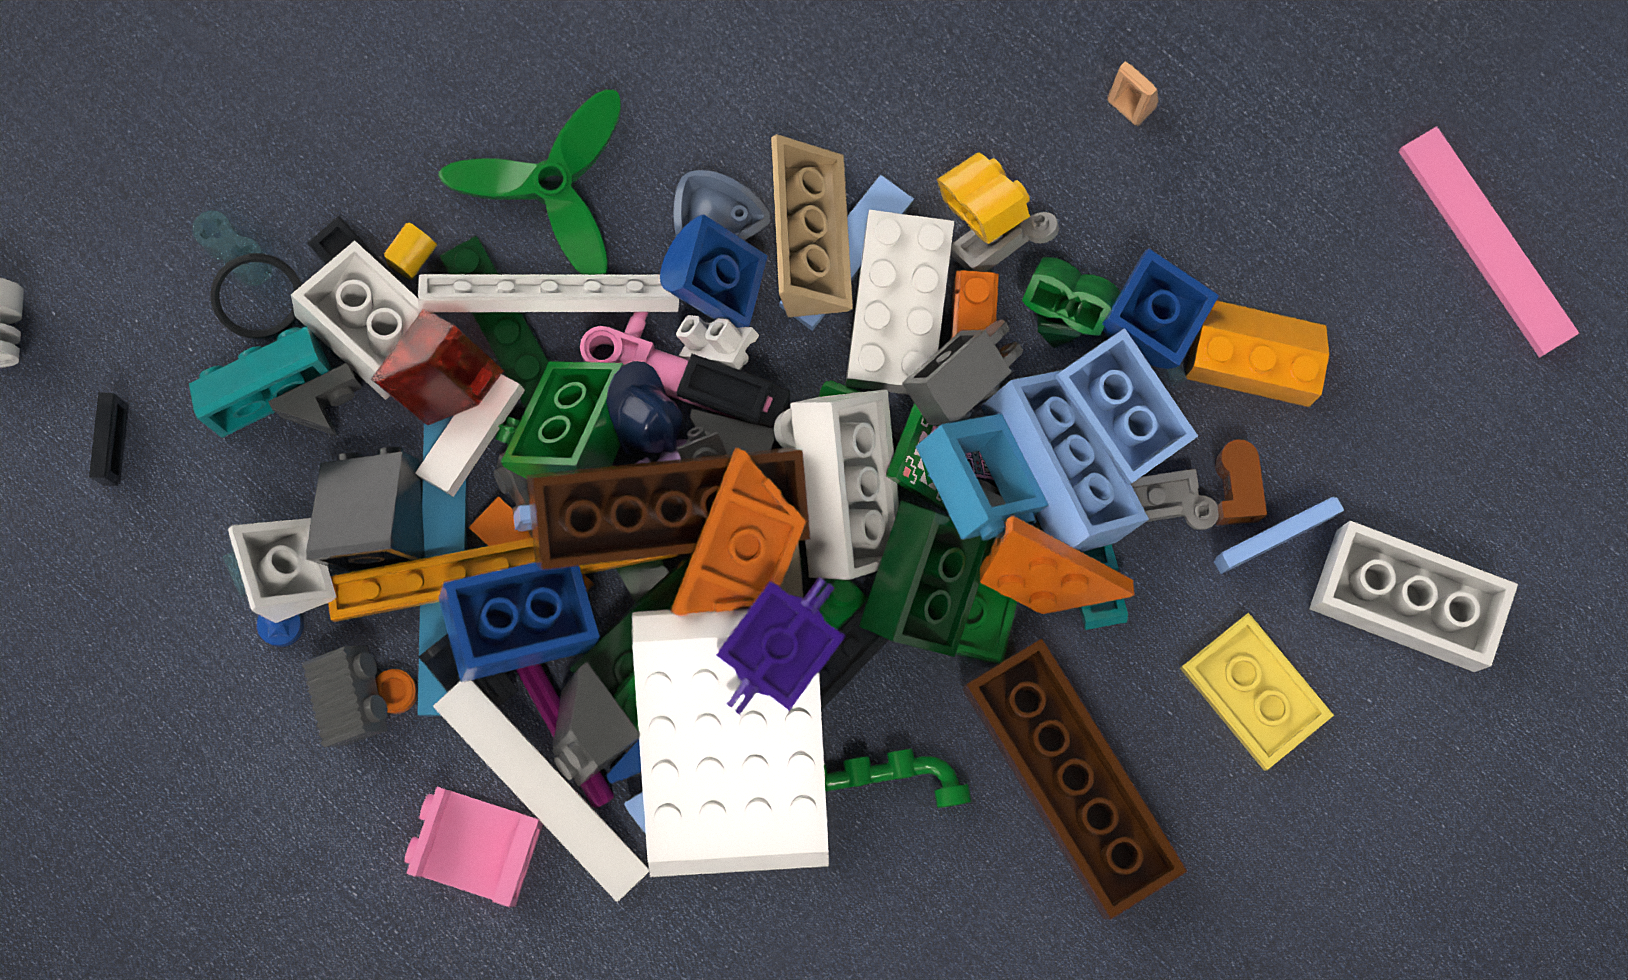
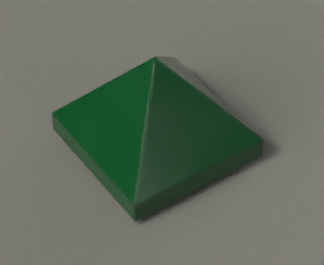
M1036 314L1037 332L1053 348L1080 337V332L1068 326L1062 318H1049Z

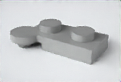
M1036 213L989 244L981 240L971 229L951 244L950 253L967 271L987 272L1029 240L1040 244L1051 241L1058 234L1059 224L1057 218L1051 213Z
M1196 469L1140 477L1131 483L1149 519L1146 522L1184 516L1186 523L1191 528L1206 530L1211 528L1218 520L1217 503L1212 498L1201 496L1198 493L1199 483Z

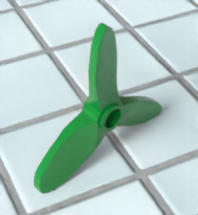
M606 89L597 92L580 106L559 132L547 160L541 161L538 164L490 158L462 160L444 166L439 171L438 176L449 189L465 195L497 200H539L546 205L554 235L564 255L580 275H607V254L600 231L588 207L574 190V182L597 161L609 143L621 115L619 94L615 90ZM550 176H559L563 179L560 187L555 190L542 188V183Z

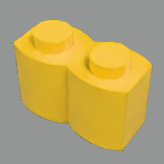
M978 152L937 179L946 204L959 218L966 221L974 233L987 244L1030 217L1026 204L1030 202V197L1026 189L1018 180L1012 182L1008 179L1004 169L995 158L989 160Z

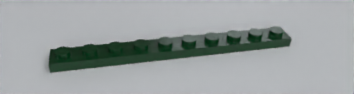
M477 236L439 255L449 274H498ZM471 312L508 378L519 383L525 389L520 399L525 408H527L549 362L520 312ZM662 560L616 568L635 603L668 574Z

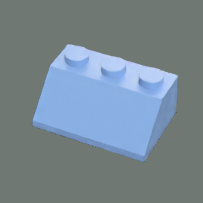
M1125 328L1055 375L1128 485L1198 437Z

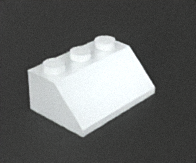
M353 241L291 294L295 317L307 326L385 400L417 373L447 328V324L434 312H419L418 298L356 241Z

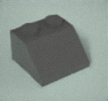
M585 663L577 670L561 691L552 750L557 756L555 757V763L559 771L568 780L573 779L578 787L618 759L641 736L588 663Z

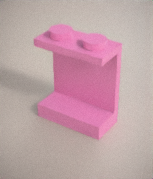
M436 787L434 795L428 794L421 808L420 819L425 822L419 838L413 837L407 848L405 863L410 865L406 874L424 877L492 899V902L507 907H515L543 823L537 818Z

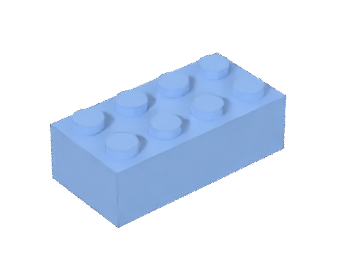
M1062 370L1010 380L982 404L981 408L985 416L1002 413L1049 504L1036 514L1043 531L1078 551L1085 552L1117 543L1149 519L1131 484L1128 485L1056 379L1055 375Z

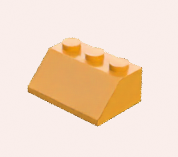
M1216 300L1191 345L1185 379L1310 407L1322 395L1329 359L1327 326Z

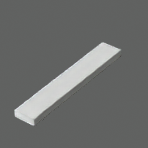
M419 275V312H678L679 298L663 289L660 275Z
M472 680L462 683L461 681L458 682L433 705L441 716L616 902L649 872V868Z

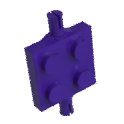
M818 578L804 599L789 595L770 581L715 656L731 667L740 681H742L730 699L725 703V705L732 709L740 697L744 695V698L734 710L740 716L757 693L771 697L790 711L845 636L829 625L820 611H818L831 592L835 590L828 583L819 597H816L817 593L826 583L822 578Z

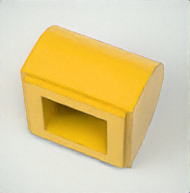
M409 222L404 225L385 251L384 257L389 267L412 280L434 251L437 244L427 234Z

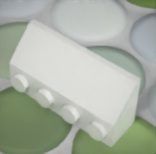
M888 390L822 396L791 403L795 449L803 450L810 539L805 540L809 577L850 580L878 571L899 509L897 483L886 477L894 456Z

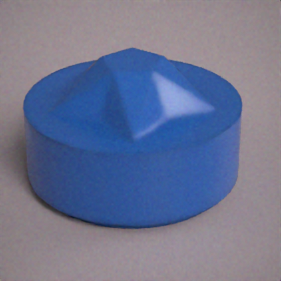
M301 613L278 623H274L261 615L257 618L258 634L265 642L276 647L292 645L300 638L304 629V620Z

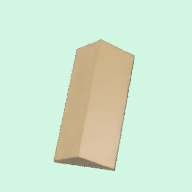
M776 134L771 137L778 285L779 296L788 317L848 312L853 309L844 155Z

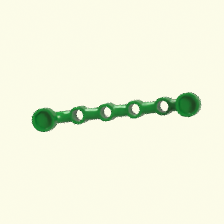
M913 749L887 753L888 763L871 765L869 757L843 761L845 770L827 773L826 764H824L825 792L904 779L922 774H933L940 779L942 789L934 790L937 808L972 802L969 784L960 785L955 770L946 761L933 756L914 758Z

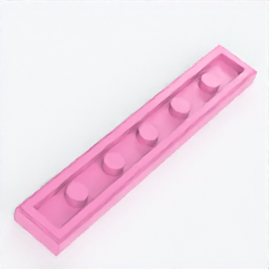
M1438 127L1402 146L1398 152L1538 357H1542L1578 335L1579 332Z

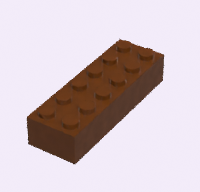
M784 448L746 452L764 476L769 478L779 489L784 499L805 519L806 523L799 540L810 539L803 450ZM733 454L527 475L535 565L541 570L694 553Z
M1043 639L1038 640L964 686L963 692L1103 919L1116 917L1188 872Z

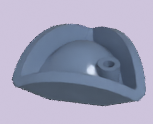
M695 170L683 175L678 183L674 199L675 236L690 221L702 214L743 240L756 234L770 223V213L763 202L747 187L726 175L707 170Z

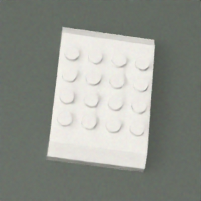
M750 607L723 612L689 613L685 616L673 614L670 612L671 610L633 612V652L638 725L641 735L639 739L650 877L829 866L819 672L790 711L771 697L759 695L758 693L742 712L741 716L734 710L744 698V695L740 697L732 709L725 705L742 681H740L731 667L715 655Z

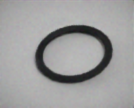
M249 253L232 259L218 271L210 291L211 305L214 314L221 324L231 332L246 338L265 339L286 331L296 321L294 308H292L285 320L273 328L265 330L243 328L231 321L222 309L220 289L225 277L240 265L250 262H262L271 264L284 272L291 281L294 291L302 284L295 271L284 261L263 253Z

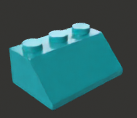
M307 326L302 329L299 327L291 328L278 335L277 341L263 348L260 346L249 348L239 354L238 360L224 367L221 365L213 366L201 372L199 379L189 383L193 410L198 420L223 438L274 413L275 411L272 410L268 401L331 371L332 368L317 337Z

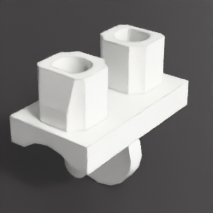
M692 315L685 317L676 332V336L685 344L679 354L681 358L689 360L691 353L738 370H741L743 365L748 362L749 357L745 352L747 347L751 343L756 342L759 334L752 327L736 328L729 319L718 318L708 323L703 322L699 316Z

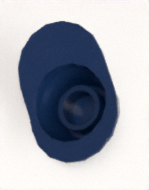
M632 361L623 365L614 374L609 384L606 401L609 416L623 451L632 457L643 456L647 453L676 451V438L680 433L682 425V414L679 407L666 395L661 379L652 366L641 361Z

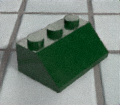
M901 501L859 627L893 642L955 657L980 584V566L986 556H989L995 537L982 540L981 536L962 540L950 516Z

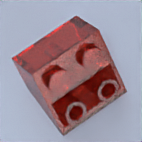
M423 309L372 376L371 380L428 426L478 406L504 370L455 325Z

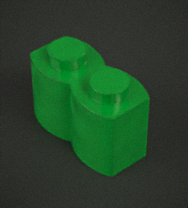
M1044 257L1035 270L1022 301L1037 314L1049 318H1062L1072 329L1083 334L1098 336L1101 335L1105 327L1102 323L1111 311L1113 304L1120 294V290L1113 283L1100 276L1082 275L1073 265L1064 260Z

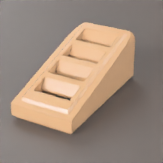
M1125 61L1118 70L1108 96V102L1129 121L1138 126L1156 108L1158 92L1154 84Z

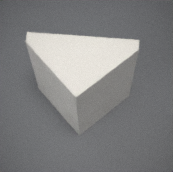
M311 518L232 525L228 529L251 610L274 623L331 602L337 597L328 567L306 560Z

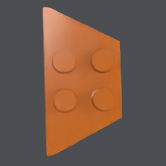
M739 448L734 450L670 611L673 614L685 616L689 613L732 611L737 608H751L770 581L781 587L806 521L784 499L779 489L769 478L764 476L744 450Z
M1015 516L1007 519L1005 523L1006 532L1003 538H996L991 547V554L986 556L980 566V583L1041 614L1129 598L1134 595V583L1131 578Z

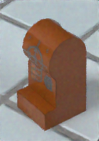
M1237 439L1230 441L1218 453L1215 459V469L1223 480L1225 501H1221L1217 505L1219 517L1216 526L1258 523L1267 515L1258 451L1252 443L1246 440Z

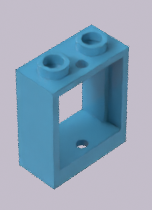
M1002 413L941 424L915 446L962 540L981 536L982 540L994 538L1006 530L1005 523L1011 516H1015L1033 525L1037 521L1035 515L1049 505ZM980 452L1006 504L991 507L965 453Z

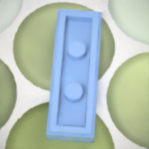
M1331 497L1223 551L1215 558L1214 563L1220 574H1223L1333 519L1343 512L1344 509L1337 497Z

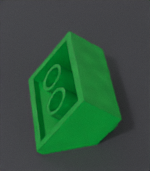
M549 361L501 460L504 468L527 479V475L612 466L621 445L609 416L606 402L607 392L614 374L624 364Z

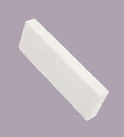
M486 367L415 474L454 497L500 429V423H504L525 389L519 383Z

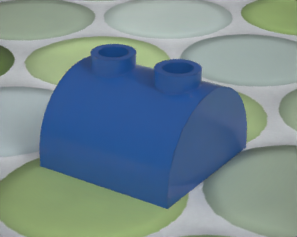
M702 214L690 221L671 243L662 263L660 282L663 289L713 320L718 318L729 319L736 328L749 327L768 256Z
M1148 248L1144 251L1113 304L1111 311L1102 323L1105 326L1103 331L1110 338L1125 328L1150 365L1164 369L1176 368L1181 364L1219 295Z

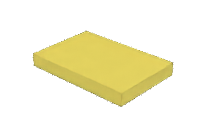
M1249 613L1244 615L1180 667L1182 672L1264 771L1271 768L1334 716Z

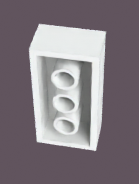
M869 210L865 228L845 386L870 390H888V392L909 395L902 383L938 352L954 221Z
M1349 521L1336 530L1309 609L1476 672L1492 666L1518 584Z

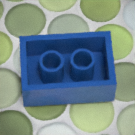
M534 562L445 582L439 595V602L461 683L582 654L593 648L600 638L579 566L541 570Z

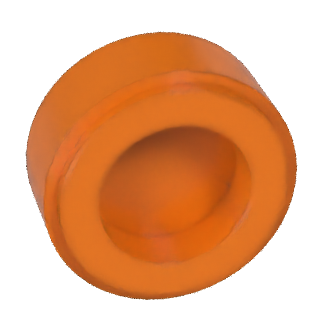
M389 669L376 677L378 692L387 705V713L401 714L408 711L415 704L418 696V687L411 675L399 669Z

